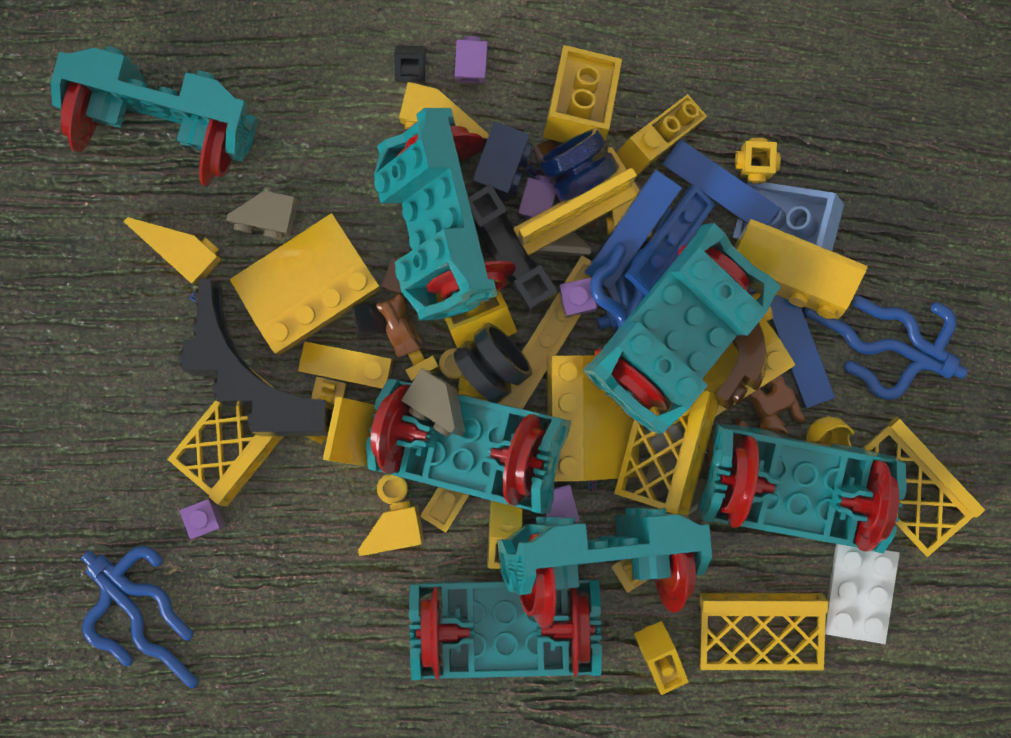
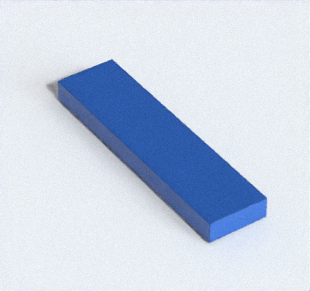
M681 139L663 162L664 167L690 185L695 184L705 195L747 224L750 219L769 226L781 210L779 206Z
M655 169L584 272L592 277L597 269L609 261L615 246L623 244L626 247V254L619 268L603 282V285L611 290L682 187Z
M695 184L690 185L627 271L625 277L644 295H647L679 256V248L689 243L715 206V203Z
M775 295L770 305L773 312L771 322L777 336L795 363V366L790 368V372L804 408H809L835 398L801 307L794 306L788 299Z

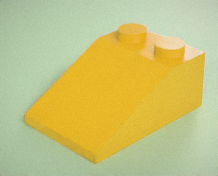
M563 45L543 138L602 152L610 128L622 59Z
M336 396L323 460L368 466L366 441L368 437H371L369 430L372 428L374 418H372L373 414L377 412L374 408L375 405Z

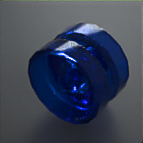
M597 128L587 130L567 140L547 153L538 162L546 177H558L553 183L552 188L561 202L591 190L612 176L619 168L612 153H599L606 142Z

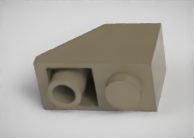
M263 191L227 214L226 221L234 225L233 230L251 234L252 229L264 231L263 236L281 240L282 235L291 237L298 201L293 196Z
M421 368L401 401L410 406L408 412L422 421H425L427 417L435 422L433 428L441 434L449 437L452 433L462 437L465 433L457 388L435 374Z

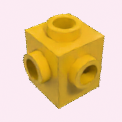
M751 138L749 141H745L741 151H736L735 169H740V178H748V183L753 184L766 183V179H771L776 171L780 169L781 156L777 152V142H768V139ZM757 159L760 162V166H751V160Z

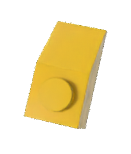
M662 621L646 626L634 633L641 653L661 695L689 683L676 648Z

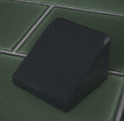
M396 46L394 52L395 82H425L426 47Z
M377 303L353 306L358 337L387 333V321L377 309Z

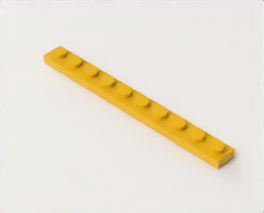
M581 256L565 283L587 278L592 279V277L584 272L591 261ZM559 293L522 351L532 368V375L521 385L511 384L512 393L498 404L524 408L547 371V355H556L581 316L565 318ZM438 487L420 517L446 533L469 495Z

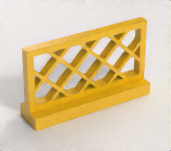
M633 168L626 171L620 169L514 227L513 230L527 256L534 254L634 199L637 194L632 185L637 175Z
M258 375L264 382H266L269 386L273 387L265 379ZM215 400L167 460L204 490L217 505L227 507L284 436H259L256 434L254 437L244 438L243 421H248V416H242V406H236V417L221 419V407L223 404ZM237 422L238 439L223 440L222 423ZM216 424L217 441L202 443L201 431L206 425ZM244 442H249L248 445L244 447ZM238 443L239 456L235 461L224 462L223 445ZM217 446L219 463L203 464L202 447ZM196 448L197 465L186 466L179 460L187 449ZM219 467L220 479L212 488L205 482L204 469ZM192 470H198V475H196Z
M704 390L692 404V407L672 424L674 425L681 421L685 428L684 437L674 442L667 429L664 432V436L669 447L659 453H656L650 441L651 438L659 433L650 432L647 434L643 425L634 420L614 494L657 508H666V512L672 514L689 515L719 404L717 393ZM652 407L650 409L655 415H660L657 408ZM645 443L651 457L639 464L634 454L636 447ZM673 451L677 463L674 469L666 472L659 458ZM655 462L661 477L648 483L642 469ZM637 473L643 487L634 493L625 490L628 477ZM663 481L669 490L666 503L658 501L651 489ZM646 492L648 497L643 496L641 494Z
M896 416L888 423L886 428L862 449L871 451L874 448V452L879 453V443L890 435L897 443L896 456L894 457L901 461H914L918 465L917 479L906 478V483H917L916 500L899 499V502L902 504L916 505L915 521H901L899 518V521L895 523L928 557L973 517L977 518L985 509L901 419ZM901 448L909 457L901 456ZM922 471H923L930 479H922ZM922 483L935 484L939 488L938 501L921 500ZM943 493L951 502L943 501ZM920 505L938 506L937 523L920 522ZM943 506L957 507L963 513V516L955 523H942ZM907 526H915V532L913 533ZM919 526L937 527L936 539L927 547L919 540ZM942 528H948L944 533L941 534Z
M700 593V670H824L826 613H828V600L822 593ZM708 616H721L728 624L715 635L708 628ZM727 616L735 617L732 620H730ZM744 616H752L759 624L745 635L736 624ZM758 616L766 617L763 620H761ZM775 616H783L790 624L776 635L767 624ZM789 616L797 617L794 620H792ZM806 616H817V627L807 635L798 624ZM733 628L743 639L730 650L720 639ZM764 628L774 639L761 650L751 639ZM795 628L804 639L791 650L782 639ZM709 634L712 637V639L707 643V637ZM816 636H817V644L813 641V639H814ZM716 643L727 652L720 661H707V651ZM749 643L758 654L750 661H741L735 654L745 644ZM779 643L789 654L781 661H772L766 654ZM810 643L816 649V662L802 661L797 654Z

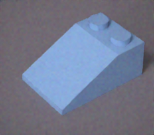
M747 182L748 186L781 208L769 225L770 227L829 251L833 250L844 203L836 193L772 183L753 184ZM740 218L737 220L733 238L736 240L739 239L747 226V223Z

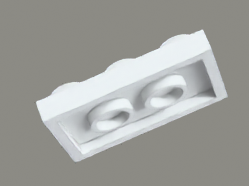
M836 544L827 598L828 613H826L825 634L886 644L899 552L886 550L884 554L874 552L873 550L864 552L857 547Z

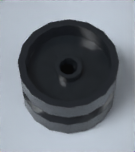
M487 323L474 334L475 343L467 341L454 351V359L464 377L482 396L491 402L500 403L512 393L511 384L521 385L532 375V368L514 341L497 326Z

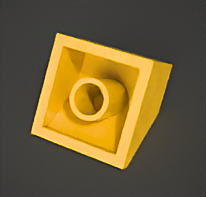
M500 290L497 291L498 295L496 297L489 298L490 300L481 301V305L477 306L474 310L445 318L457 349L467 341L475 343L474 334L487 323L497 326L507 336L517 333ZM436 294L437 302H442L441 294Z
M410 500L390 504V510L381 515L358 549L359 556L421 545L425 540L418 505L411 506Z

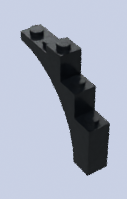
M199 279V288L196 289L194 296L197 306V318L193 322V333L196 340H184L183 349H181L179 354L182 371L193 376H217L213 384V392L217 402L226 406H252V409L248 412V426L254 434L259 436H328L334 405L326 400L300 398L278 391L256 375L237 352L228 333L222 310L221 285L212 279Z

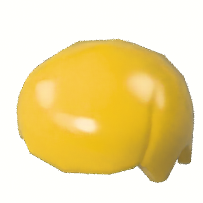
M826 416L815 420L810 425L806 434V442L832 446V443L851 446L850 435L855 433L840 418Z

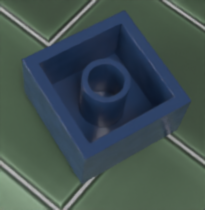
M494 121L473 177V189L479 191L491 184L500 200L508 202L510 195L516 196L522 181V174L519 173L521 166L527 167L532 154L533 145L529 144L530 134Z

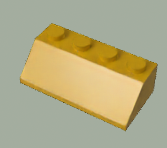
M750 219L734 247L753 266L772 277L781 286L775 295L788 299L794 306L815 310L820 316L827 319L838 320L848 309L868 267L753 219Z

